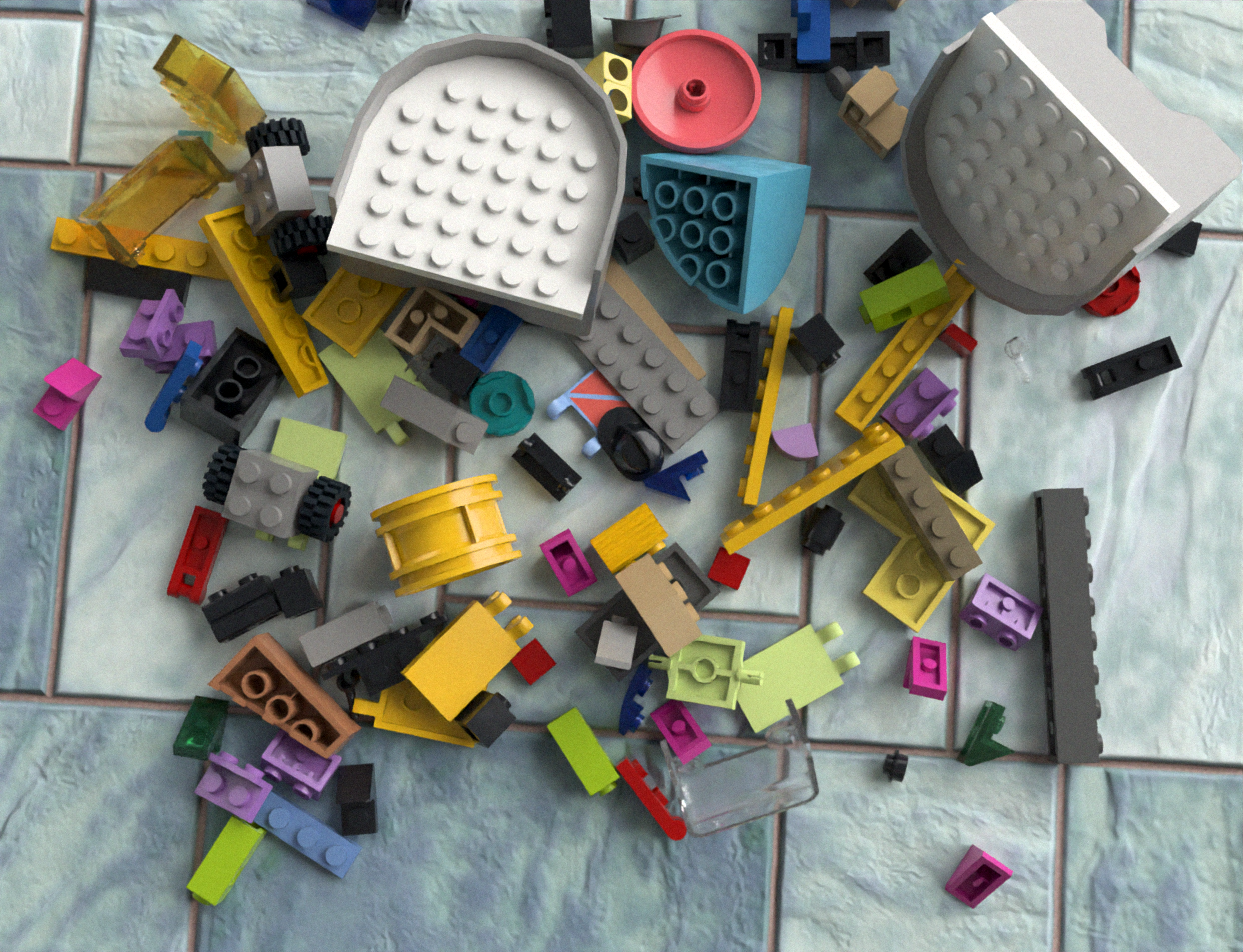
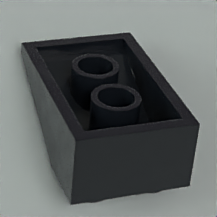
M236 327L181 396L180 418L223 443H231L241 447L259 423L286 377L268 345Z

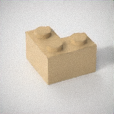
M875 65L847 91L837 115L884 160L900 145V138L908 109L904 106H898L893 101L899 90L895 79L887 71H881Z
M421 286L416 288L384 336L395 347L418 361L435 335H438L461 351L481 322L478 316L439 290L428 286Z
M648 553L615 575L620 586L668 657L703 635L695 623L700 620L699 615L690 602L687 604L683 603L688 597L677 581L672 584L669 582L673 579V576L663 561L656 564Z

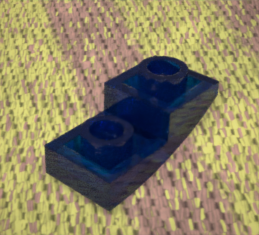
M642 663L635 671L623 698L619 716V733L625 736L628 730L635 733L645 718L641 714L644 707L635 701L634 697L636 694L643 697L653 683V680L649 678L652 670Z

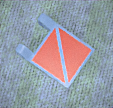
M594 367L563 395L547 406L546 413L552 420H556L572 406L597 434L583 445L581 451L587 459H592L603 449L598 440L597 432L600 419L607 411L616 407L633 408Z

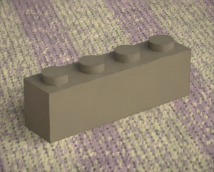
M910 445L874 466L944 582L954 581L983 563Z

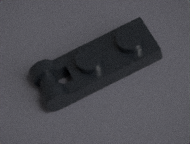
M727 319L719 410L751 414L753 412L760 322L750 321L749 324L737 323L736 319ZM736 336L748 337V345L735 344Z
M1168 336L1091 365L1080 371L1083 378L1088 379L1092 391L1089 393L1092 400L1095 401L1183 366L1171 337ZM1105 371L1109 372L1113 381L1107 385L1104 384L1100 374Z

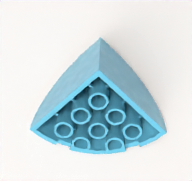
M671 152L641 155L643 199L648 200L652 216L649 223L664 255L677 273L691 287L696 286L704 294L708 295V300L736 313L744 315L755 310L765 302L783 278L796 250L806 212L811 166L759 157L719 153L686 154Z

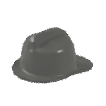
M681 14L636 20L603 19L611 20L613 47L617 53L640 55L647 46L660 38L665 19L681 17Z

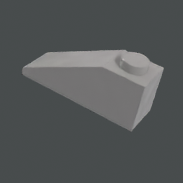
M396 375L380 403L381 407L474 455L489 425L484 419Z
M612 615L611 622L604 620L594 663L630 670L638 627L631 626L632 619Z

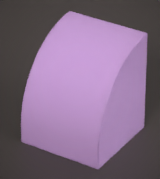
M811 423L773 431L770 434L769 440L773 448L787 459L808 461L819 456Z

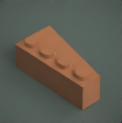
M269 632L254 636L207 684L217 691L221 690L233 698L234 702L242 707H248L261 715L262 719L269 724L276 725L289 733L290 737L325 759L338 753L362 729Z

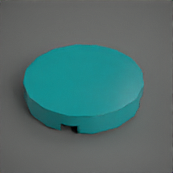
M505 370L490 372L480 378L472 389L469 398L470 413L484 419L489 424L485 432L497 437L514 436L524 430L532 420L536 407L534 393L527 381L517 374Z

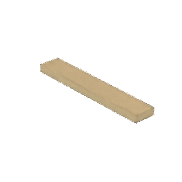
M611 255L605 280L688 371L700 381L707 375L706 372Z

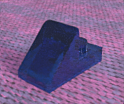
M306 0V2L364 32L377 9L378 0Z
M703 450L643 480L642 485L647 491L690 504L691 500L680 479L685 477L688 482L705 473L702 467L706 466L709 461Z

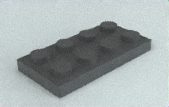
M677 542L673 543L654 560L656 564L663 561L673 576V579L669 582L672 584L677 581L688 597L683 603L687 604L690 602L697 613L720 593L718 588ZM623 589L575 630L576 634L596 655L604 620L611 622L612 615L632 619L631 626L638 627L630 670L604 665L618 682L622 681L660 647Z

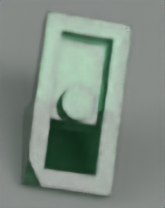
M196 695L173 744V755L208 761L211 752H219L224 736L229 701Z
M985 700L956 761L971 767L1015 752L991 739L993 734L997 735L1001 731L1005 723L1006 717L1003 716L1005 707L993 701Z

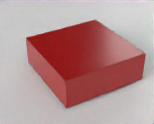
M954 323L945 328L938 337L939 340L963 358L969 355L978 345L977 340Z
M720 546L707 577L738 591L751 559L735 552L730 555L726 548Z
M536 638L524 646L510 660L530 686L557 664Z

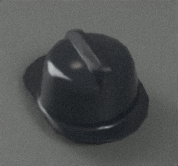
M616 407L607 411L600 419L597 428L598 440L605 453L625 478L634 482H645L654 478L664 463V448L659 437L634 409Z

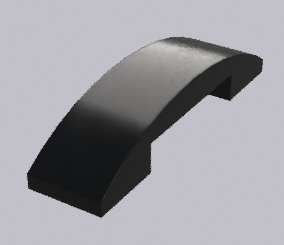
M890 31L856 32L855 37H830V61L828 63H798L797 38H791V33L758 34V68L790 73H826L830 69L840 66L847 72L872 69L875 65L878 68L890 65Z

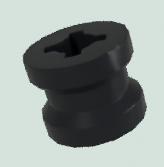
M378 0L377 12L382 15L390 13L397 20L405 21L411 10L413 0Z

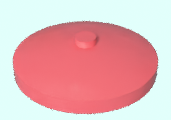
M685 29L668 33L647 46L634 64L632 70V112L644 132L666 148L686 154H708L723 150L740 140L748 132L757 116L762 92L758 70L743 48L721 34L700 29Z

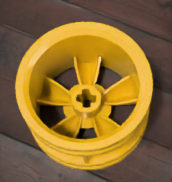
M496 474L476 476L432 488L387 504L370 513L372 522H380L381 525L380 528L375 530L377 538H384L394 569L393 572L389 573L390 580H398L400 588L394 590L396 598L451 583L523 557L521 550L513 551L511 545L517 541L516 535H507L497 505V502L504 497L502 491H494L493 485L498 483Z

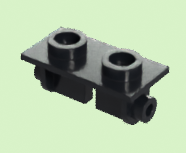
M535 432L528 439L525 438L518 445V450L511 456L558 502L582 479Z

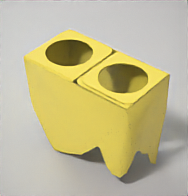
M603 51L587 65L584 71L607 95L610 90L614 89L610 99L621 125L632 119V61Z

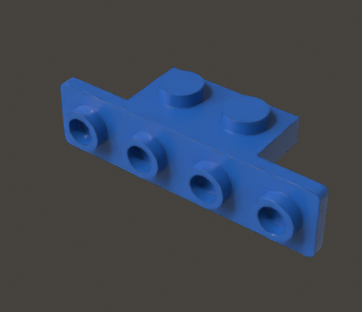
M791 0V17H797V62L828 63L830 61V0Z

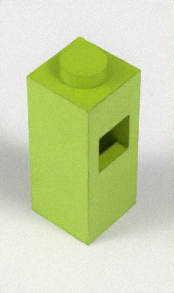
M931 259L859 292L863 305L859 306L858 310L865 325L872 323L877 334L942 305L951 299L935 260Z
M574 706L547 724V728L590 796L598 792L600 797L618 786L615 780L620 778L618 770L577 706Z
M232 815L186 886V888L194 892L192 896L198 902L207 906L211 904L216 906L222 902L268 830L254 821L249 823L236 815Z

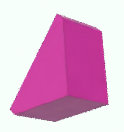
M972 844L947 882L945 890L974 909L1012 876L1013 871Z

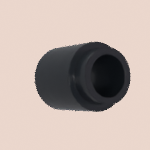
M825 504L823 509L816 507L800 534L803 538L799 544L823 557L826 550H831L846 524L841 519L843 513Z

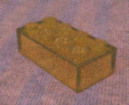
M176 33L152 68L162 79L159 84L171 92L170 97L181 104L180 108L190 115L189 119L205 130L210 126L218 132L216 135L231 146H234L237 142L247 148L246 131H250L252 126L259 127L258 123L264 122L267 117L234 68Z

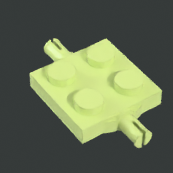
M701 635L670 657L650 655L649 660L662 663L648 662L650 669L667 671L669 679L667 699L735 710L737 693L742 683L762 686L763 680L750 677L764 678L763 671L744 669L743 656L746 642L709 635Z

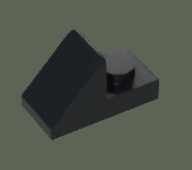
M910 228L863 274L873 285H877L922 264L933 252Z
M947 424L917 443L947 488L957 496L983 480L973 450L970 448L965 451Z
M374 763L339 766L336 804L341 806L342 836L372 834L379 831Z

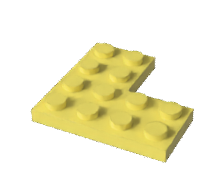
M873 466L863 474L846 500L897 536L899 540L861 593L909 629L918 633L955 580L944 582ZM930 476L973 548L977 551L996 524Z

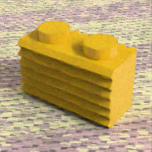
M644 503L591 539L590 543L611 574L614 575L635 563V560L644 553H649L650 556H653L666 547L663 540L668 537V534L648 505Z

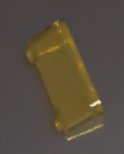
M172 136L160 144L81 212L75 219V222L119 264L135 268L139 264L138 261L146 254L143 249L147 245L145 242L147 238L192 199L202 197L204 200H207L220 189L218 186L220 182L231 183L235 178L200 136Z

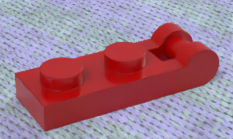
M195 505L167 588L168 596L177 599L182 596L188 598L190 603L199 606L203 603L207 593V585L230 520L222 517V513ZM187 574L196 576L193 586L185 583Z
M627 756L617 762L615 765L617 770L667 836L675 841L683 839L687 832L684 820L680 816H672L665 807L669 803L668 799L658 786L651 789L644 778L648 773L636 758L631 762Z

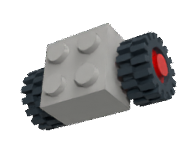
M284 117L280 118L279 121L270 119L269 123H258L259 127L252 126L250 131L245 133L251 159L236 174V187L238 192L242 194L245 205V220L251 227L252 235H272L278 260L284 257L316 252L317 255L322 256L327 254V251L330 250H327L326 243L332 225L327 216L317 215L313 217V215H310L316 210L302 159V156H306L307 152L310 151L304 124L300 119L290 118L287 120Z
M224 443V446L218 447V453L214 452L212 455L213 461L208 462L207 467L209 470L207 473H204L203 479H206V482L202 484V489L205 490L203 495L207 500L223 505L224 508L221 516L283 539L299 536L301 533L329 543V541L334 540V536L339 534V528H342L344 525V517L348 516L347 508L351 505L349 499L352 496L351 487L348 484L325 476H319V479H317L319 471L259 449L248 450L231 443Z

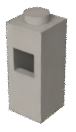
M372 601L298 638L312 668H316L391 633L389 624L393 623V620L385 605L380 606L377 601Z

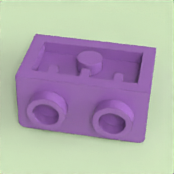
M166 289L162 300H142L119 347L123 357L162 359L167 347L171 345L178 323L182 321L184 316L183 304L179 301L174 289Z
M208 320L177 325L171 345L167 347L162 359H143L144 366L155 370L156 374L171 373L189 341L192 340L203 346L198 358L203 360L200 369H204L218 351L214 322Z
M926 367L879 417L886 421L907 443H910L915 438L921 442L934 429L931 422L939 414L944 418L957 405L953 399L958 395L959 391L956 388L950 390Z
M985 573L979 579L968 604L960 610L958 617L967 622L971 628L979 630L996 640L1000 646L1017 651L1031 639L1044 608Z
M280 729L261 756L260 768L263 769L262 772L270 780L276 783L283 781L292 786V791L300 798L305 800L312 798L315 801H319L324 788L341 764L342 757L334 754L325 759L290 737L288 732Z
M207 750L203 757L212 761L194 793L252 823L273 787L262 780L265 773L250 764H246L244 769L236 766L239 759L222 750L218 756Z

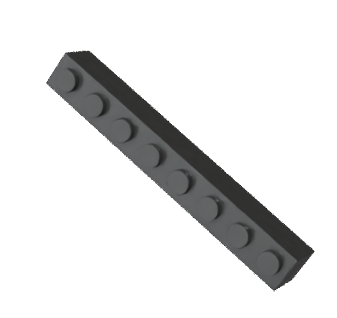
M1083 488L1041 489L1034 492L1039 597L1040 606L1044 608L1041 614L1048 759L1057 764L1100 763L1099 754L1103 752V739L1101 734L1098 733L1097 720L1101 718L1100 701L1096 699L1095 685L1099 683V670L1097 665H1094L1093 651L1097 649V636L1095 631H1092L1091 617L1095 615V602L1093 597H1090L1089 583L1093 581V568L1091 563H1088L1087 550L1091 547V534L1086 529L1085 516L1089 513V500L1087 496H1084Z

